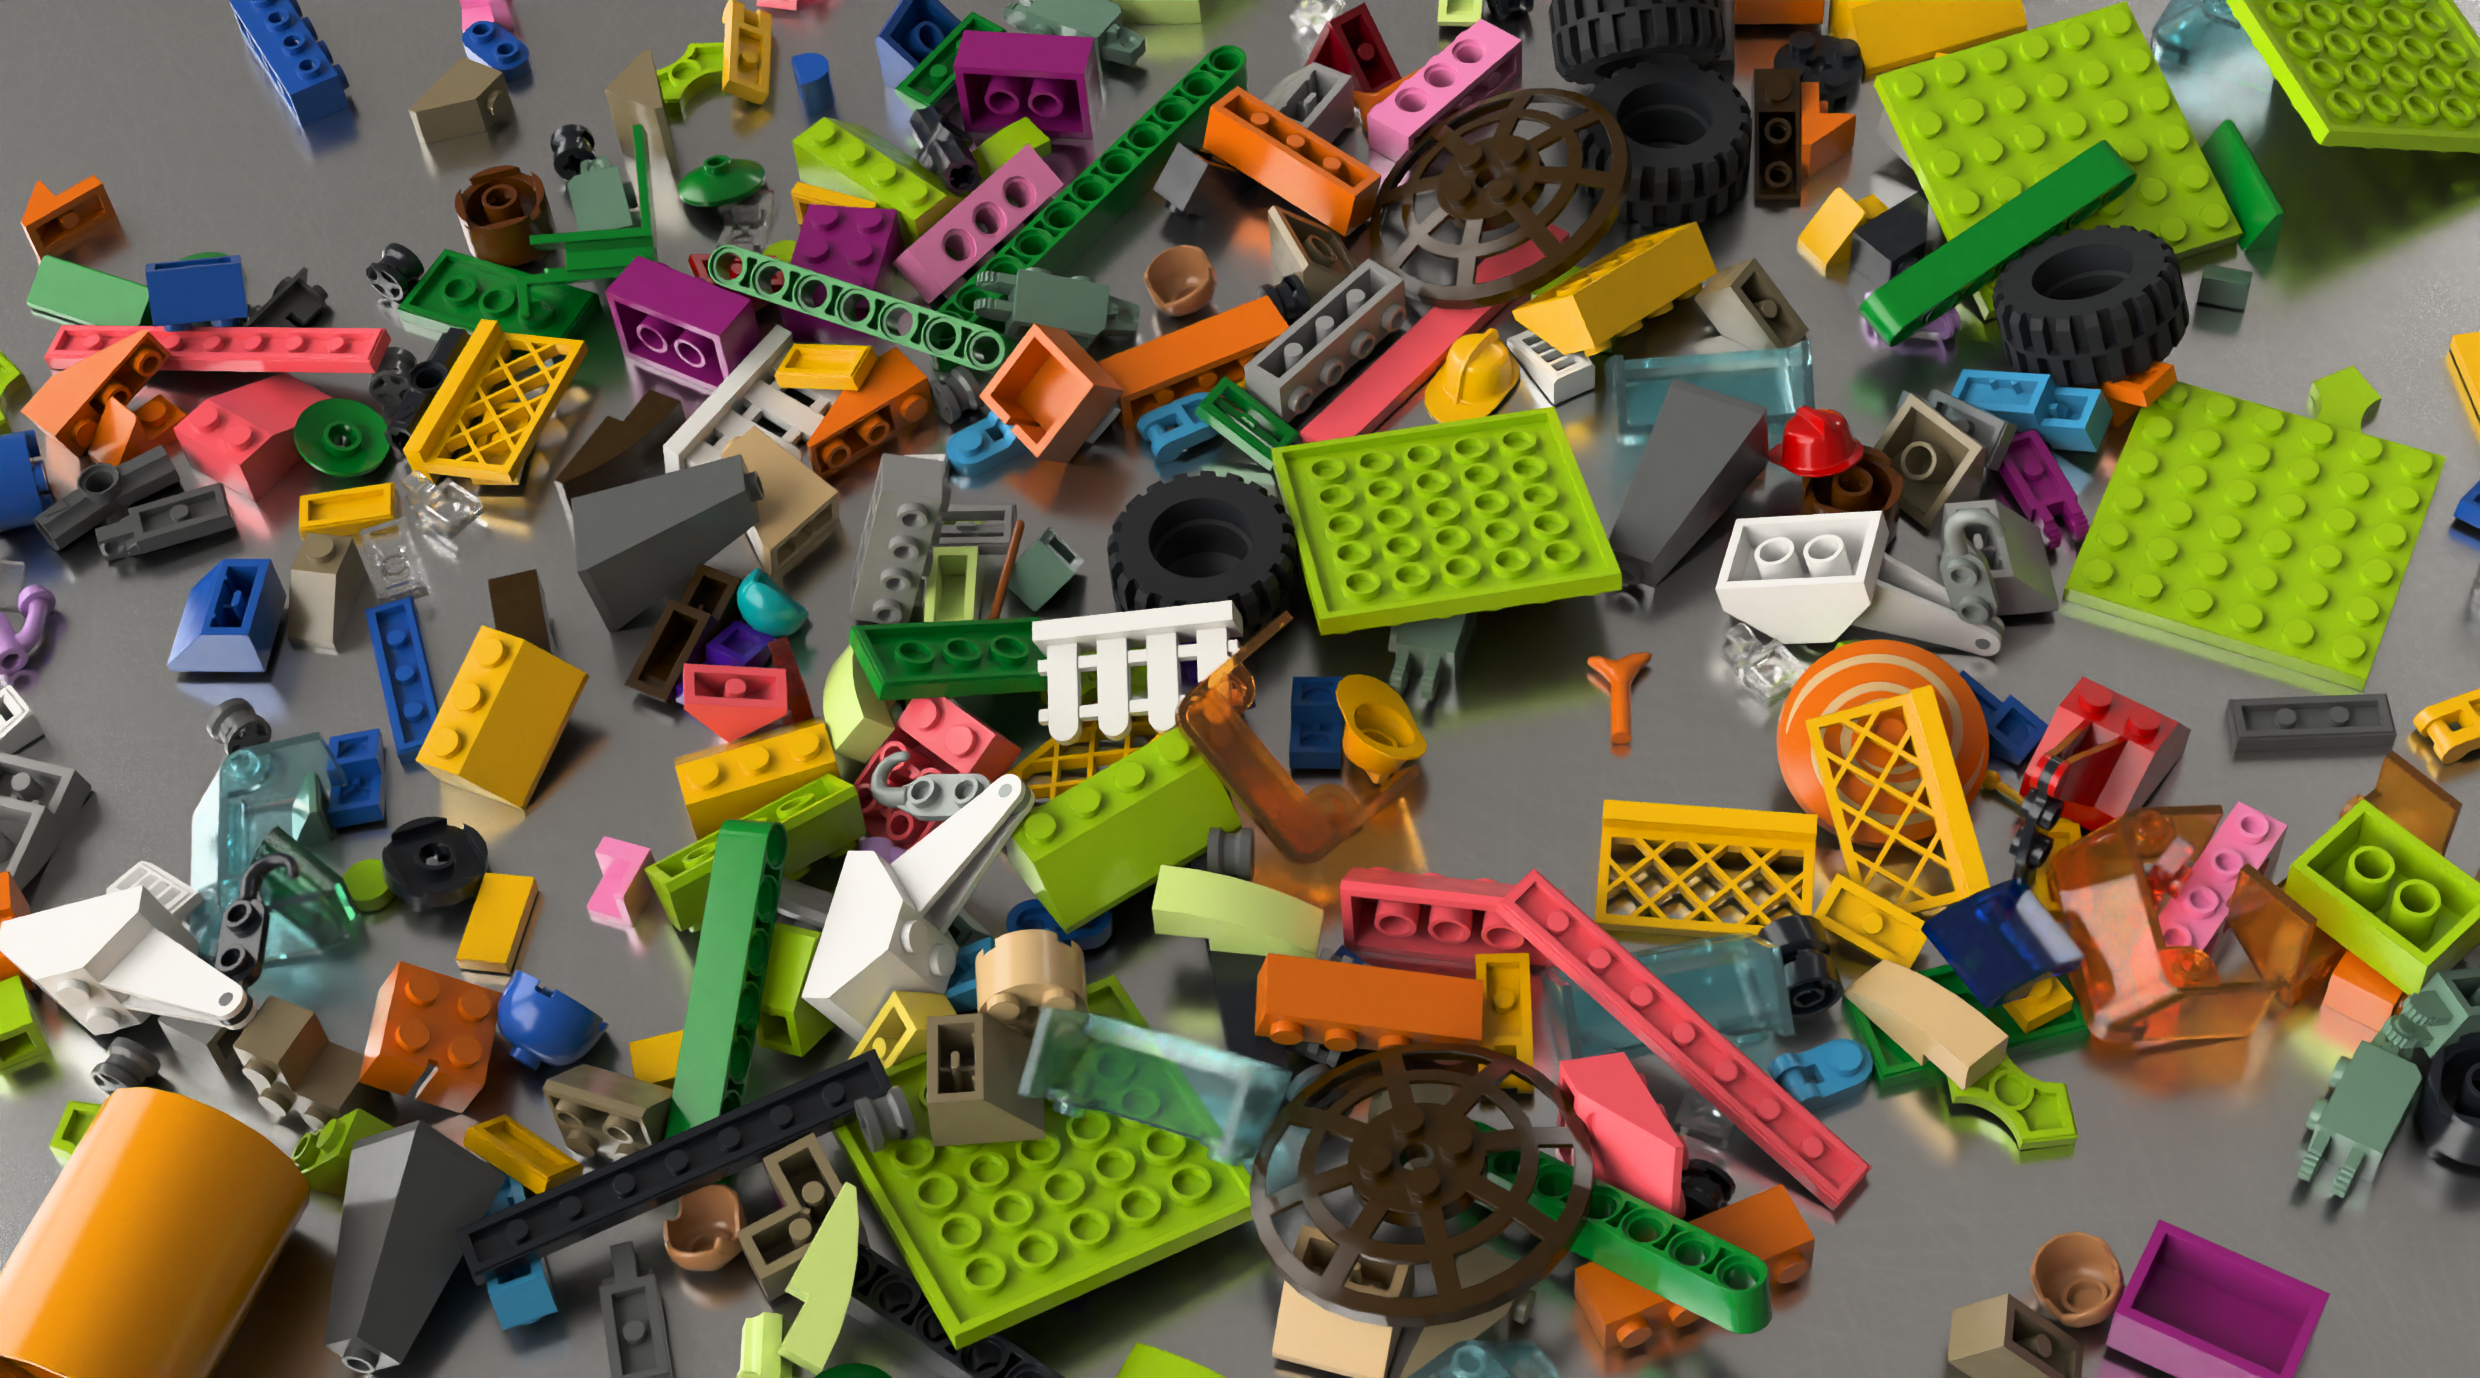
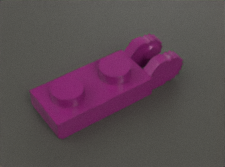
M2033 429L2014 435L1998 471L2030 522H2034L2040 528L2045 549L2052 550L2060 547L2061 533L2052 517L2058 514H2062L2065 528L2071 534V538L2074 541L2085 540L2090 525L2077 502L2078 496L2038 431Z

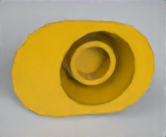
M1489 328L1485 333H1472L1457 339L1449 349L1445 363L1430 380L1425 390V406L1429 414L1440 423L1489 416L1520 378V365L1515 357L1509 353L1503 341L1500 340L1496 329Z
M1363 674L1347 675L1339 681L1335 693L1339 708L1346 721L1342 748L1345 756L1352 763L1364 769L1373 783H1384L1390 775L1401 770L1409 760H1415L1425 755L1427 748L1425 739L1418 730L1408 706L1394 689L1375 677Z

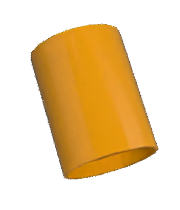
M149 1087L117 1089L102 1104L0 1273V1378H212L310 1202L308 1181L294 1161L265 1136L221 1110L181 1094Z

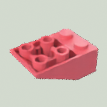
M951 697L912 699L895 723V730L878 748L853 784L859 796L866 831L874 837H883L891 840L896 847L909 850L945 822L921 821L899 808L886 807L876 801L871 792V778L877 765L885 757L901 751H908L911 756L908 761L899 763L889 773L887 778V785L889 787H902L912 783L918 777L928 774L976 773L984 775L993 783L1007 773L1022 749Z
M1624 1052L1560 1061L1558 1087L1574 1105L1576 1114L1582 1119L1589 1135L1595 1178L1673 1216L1683 1218L1686 1212V1204L1681 1188L1682 1171L1687 1170L1689 1166L1687 1144L1685 1139L1681 1135L1677 1136L1670 1126L1664 1106L1661 1103L1657 1104L1648 1091L1647 1081L1643 1073L1636 1072ZM1557 1108L1556 1127H1567L1562 1113ZM1555 1148L1556 1158L1574 1167V1149Z

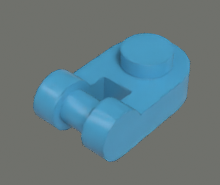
M1197 392L1149 411L1139 418L1136 428L1144 440L1152 442L1151 450L1159 462H1172L1181 454L1182 450L1219 434V432L1194 414L1198 405L1209 394L1208 392ZM1176 425L1178 426L1177 428H1174V429H1172V430H1170V431H1167V429H1169V428H1171V427H1173V426H1176Z
M992 410L987 418L957 432L950 437L946 444V454L949 458L951 470L965 477L983 474L1025 453L1029 449L1011 431L1014 426L1004 424ZM1004 435L1003 438H1001V439H999V440H997V441H995V442L993 441L994 439H996V438L1001 437V436Z
M1842 1038L1829 1041L1799 1054H1782L1768 1065L1767 1070L1776 1083L1783 1086L1810 1113H1814L1863 1092L1871 1081L1873 1060L1870 1052L1864 1045L1854 1040ZM1814 1075L1818 1084L1807 1083L1804 1078Z

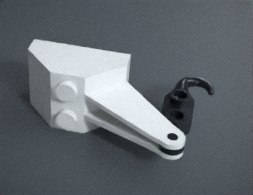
M271 853L252 863L246 870L240 882L236 900L227 907L223 914L215 968L198 957L200 942L143 885L3 921L0 928V951L56 1004L95 1036L113 1033L120 1029L142 1024L151 1014L212 1024L230 1030L241 1029L252 1021L257 1012V1003L248 994L247 989L259 979L262 973L270 914L261 894L262 883L271 871L280 867L287 869L290 879H297L299 877V865L291 855Z

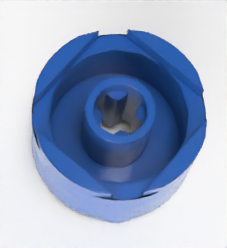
M35 429L0 435V532L34 526L33 518L54 505L51 494L42 495L43 491H48L50 484L44 460L34 461L33 459L34 457L41 456Z

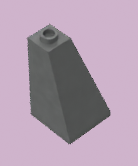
M1675 378L1673 379L1608 540L1621 570L1623 582L1634 585L1642 583L1655 588L1765 469L1769 461L1767 459L1769 454L1766 407Z
M741 454L571 499L577 573L609 632L619 630L692 574L700 563L705 564L760 521L757 501L764 499L763 486L758 472H749Z
M421 1120L355 1141L350 1154L324 1346L342 1356V1362L348 1368L361 1373H373L375 1370L401 1364L463 1255L455 1230L485 1217L506 1176Z

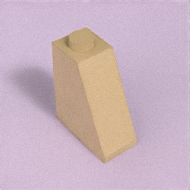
M754 425L743 436H736L727 443L721 453V459L741 454L749 472L757 471L764 491V499L757 501L760 521L746 532L764 571L772 577L839 519L838 491Z

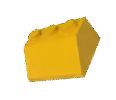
M482 625L418 753L416 761L440 781L525 811L589 675L524 639Z
M821 716L674 758L677 776L697 841L719 830L727 819H740L827 773L841 779L829 736Z

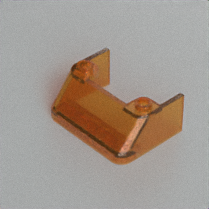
M1286 610L1269 621L1181 698L1175 709V723L1183 737L1284 858L1297 865H1309L1327 856L1417 778L1421 771L1416 765L1395 772L1360 803L1355 800L1347 789L1334 783L1319 785L1306 795L1239 716L1250 707L1256 694L1255 681L1241 662L1293 619Z
M2392 750L2384 758L2375 789L2365 797L2362 794H2357L2351 798L2341 810L2339 819L2362 799H2365L2445 857L2463 804ZM2247 863L2240 868L2234 892L2226 903V907L2229 908L2227 922L2269 995L2286 1009H2292L2330 980L2333 971L2347 949L2317 927L2318 919L2284 892L2287 877L2275 885Z
M2221 805L2135 808L2055 853L2047 870V883L2052 902L2056 904V917L2083 1018L2088 1029L2098 1038L2108 1042H2139L2251 1037L2277 993L2278 989L2275 981L2220 983L2216 966L2206 953L2190 946H2166L2143 864L2196 862L2207 847L2224 814Z

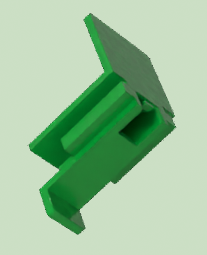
M642 124L632 125L642 227L529 235L530 245L538 251L565 249L566 267L546 268L544 273L516 275L521 318H534L531 287L616 280L637 255L656 263L659 262L648 135Z

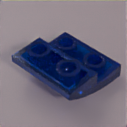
M2019 877L1986 888L1953 904L1924 922L1921 928L1922 932L1985 1009L2028 997L2036 982L2077 970L2085 957L2084 953Z

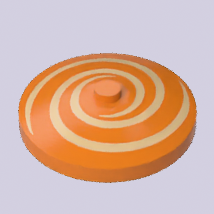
M1884 639L1864 640L1843 645L1828 652L1815 661L1797 680L1789 692L1779 716L1776 740L1780 769L1789 791L1806 814L1818 815L1817 824L1837 836L1805 721L1907 694L1912 689L1931 684L1967 807L1971 805L1982 786L1989 760L1988 728L1982 708L1974 692L1960 674L1948 663L1935 654L1909 643ZM1902 709L1879 714L1870 732L1898 746L1907 731ZM1871 716L1852 722L1864 728ZM1841 724L1820 729L1825 749L1846 760L1859 734ZM1865 738L1851 764L1879 779L1893 753ZM1909 738L1903 750L1915 756ZM1898 757L1884 783L1912 798L1922 779L1918 767ZM1829 761L1834 779L1841 767ZM1846 770L1836 790L1840 801L1860 812L1874 786ZM1879 789L1865 815L1894 830L1908 805ZM1924 789L1917 801L1930 808ZM1913 808L1898 834L1917 844L1934 837L1937 831L1932 818ZM1843 812L1849 831L1856 818ZM1860 822L1851 838V842L1868 847L1883 848L1889 837ZM1894 840L1890 848L1904 847V845Z

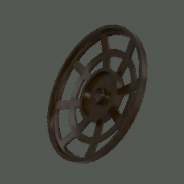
M1530 88L1506 92L1478 101L1455 112L1414 142V145L1402 155L1384 180L1376 197L1370 219V244L1376 262L1404 279L1405 296L1422 304L1443 309H1473L1493 306L1520 298L1544 287L1569 271L1587 256L1607 234L1618 217L1629 192L1632 175L1631 151L1625 135L1612 114L1598 102L1573 91L1555 88ZM1555 102L1577 106L1588 112L1564 121L1548 112L1526 108L1530 103ZM1507 108L1506 111L1496 112V113H1493V114H1490V115L1481 117V116H1483V115H1485V114H1488V113H1491V112H1494V111H1498V110ZM1519 120L1538 122L1550 127L1530 140L1513 135ZM1499 123L1493 137L1480 140L1472 145H1469L1462 138L1482 127ZM1599 123L1603 124L1611 142L1612 165L1610 172L1583 168V148L1576 132ZM1563 139L1568 152L1567 167L1545 166L1538 152ZM1434 146L1420 161L1408 183L1398 186L1407 171L1426 151ZM1446 149L1454 156L1441 175L1423 178L1430 165ZM1492 181L1487 188H1484L1487 183ZM1545 184H1561V187L1549 204L1536 215L1531 208L1541 196ZM1578 186L1605 189L1589 218L1573 236L1561 245L1547 227L1567 207ZM1437 192L1439 206L1418 224L1415 215L1416 196ZM1402 201V219L1409 236L1390 257L1385 250L1381 237L1382 224L1387 206ZM1447 220L1455 227L1464 230L1461 245L1442 242L1431 237V235ZM1514 221L1520 226V228L1505 236L1481 243L1483 232L1504 227ZM1530 239L1546 256L1535 264L1509 276L1475 284L1478 259L1505 253ZM1419 247L1435 257L1459 261L1456 285H1439L1425 282L1407 274L1402 270V267Z
M1415 1043L1389 1047L1357 1057L1328 1071L1305 1087L1279 1113L1264 1135L1254 1160L1250 1182L1251 1213L1262 1249L1277 1273L1299 1294L1321 1308L1354 1321L1386 1327H1427L1459 1322L1490 1312L1523 1295L1548 1276L1569 1253L1584 1228L1593 1201L1595 1170L1589 1135L1582 1119L1576 1114L1574 1105L1564 1092L1540 1071L1515 1057L1485 1047L1459 1043ZM1419 1060H1458L1487 1066L1475 1076L1447 1070L1406 1071L1404 1063ZM1382 1068L1384 1077L1372 1080L1350 1091L1336 1101L1327 1111L1309 1107L1333 1088L1361 1074ZM1511 1074L1533 1085L1554 1102L1562 1113L1567 1127H1532L1529 1118L1518 1103L1496 1086ZM1444 1084L1457 1086L1461 1089L1445 1105L1422 1102L1414 1103L1410 1085ZM1388 1090L1392 1108L1377 1115L1368 1123L1343 1116L1361 1101ZM1483 1098H1486L1506 1115L1514 1129L1481 1133L1475 1123L1466 1115ZM1290 1125L1312 1129L1300 1153L1298 1182L1266 1196L1265 1181L1268 1163L1280 1139ZM1327 1134L1352 1142L1348 1154V1164L1315 1175L1317 1155ZM1538 1148L1574 1149L1573 1185L1565 1208L1557 1221H1554L1527 1203L1538 1178L1540 1159ZM1521 1149L1520 1169L1514 1186L1510 1191L1487 1179L1488 1153ZM1415 1158H1427L1432 1161L1427 1167H1419L1414 1170L1404 1168L1407 1162ZM1352 1185L1353 1192L1363 1209L1349 1229L1329 1212L1320 1196ZM1475 1200L1495 1210L1476 1226L1458 1235L1448 1236L1445 1221L1464 1211ZM1302 1203L1304 1204L1306 1212L1315 1226L1331 1242L1339 1246L1322 1276L1309 1269L1288 1249L1276 1231L1272 1217ZM1384 1221L1405 1227L1422 1226L1426 1243L1393 1244L1376 1241L1372 1237ZM1513 1221L1542 1240L1529 1254L1509 1269L1482 1283L1461 1289L1454 1257L1464 1255L1488 1243L1503 1232ZM1360 1257L1393 1265L1431 1263L1438 1295L1426 1297H1384L1357 1292L1344 1287Z

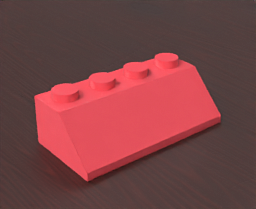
M1352 867L1341 880L1340 899L1344 946L1349 950L1475 964V954L1529 953L1530 970L1557 973V966L1495 912L1498 903L1516 884L1498 883L1486 878L1476 880L1451 878L1437 873L1413 874L1395 872L1383 867H1373L1370 869ZM1558 889L1565 895V890Z

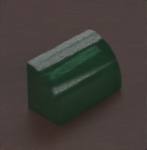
M279 826L274 827L257 848L251 864L271 853H286L293 856L297 861L299 877L297 879H290L288 871L284 867L271 871L262 883L261 894L264 902L321 947L359 914L345 881Z

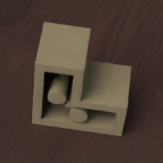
M272 995L267 997L252 1021L233 1044V1048L244 1066L242 1069L243 1074L252 1081L259 1094V1103L275 1115L286 1116L289 1113L302 1118L316 1131L324 1127L331 1119H339L357 1108L370 1114L385 1090L358 1082L364 1055L330 1042L315 1012Z
M814 1133L763 1158L769 1180L783 1208L736 1232L744 1255L769 1302L787 1293L785 1289L843 1187ZM859 1217L858 1243L870 1248L864 1224Z

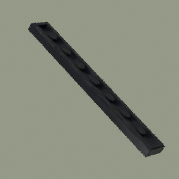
M872 1049L455 1230L473 1280L477 1286L758 1164L763 1161L764 1157L811 1133H814L817 1138L858 1120L854 1105L855 1100L865 1096L872 1100L887 1095L888 1090L893 1087L876 1050Z

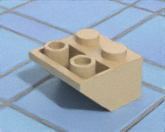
M1302 1225L1293 1254L1309 1269L1322 1276L1339 1246L1331 1242L1318 1228ZM1360 1257L1344 1287L1357 1292L1384 1297H1412L1415 1288L1414 1265H1393ZM1284 1280L1272 1347V1357L1352 1378H1386L1402 1327H1386L1354 1321L1327 1311L1299 1294Z

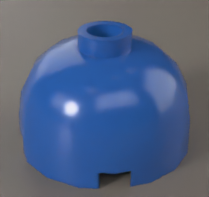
M515 970L500 997L496 1017L500 1033L513 1045L508 1055L537 1071L542 1062L560 1068L574 1065L587 1057L598 1044L609 1024L603 1022V1018L566 994L545 986L542 989L538 986L541 980L522 971Z

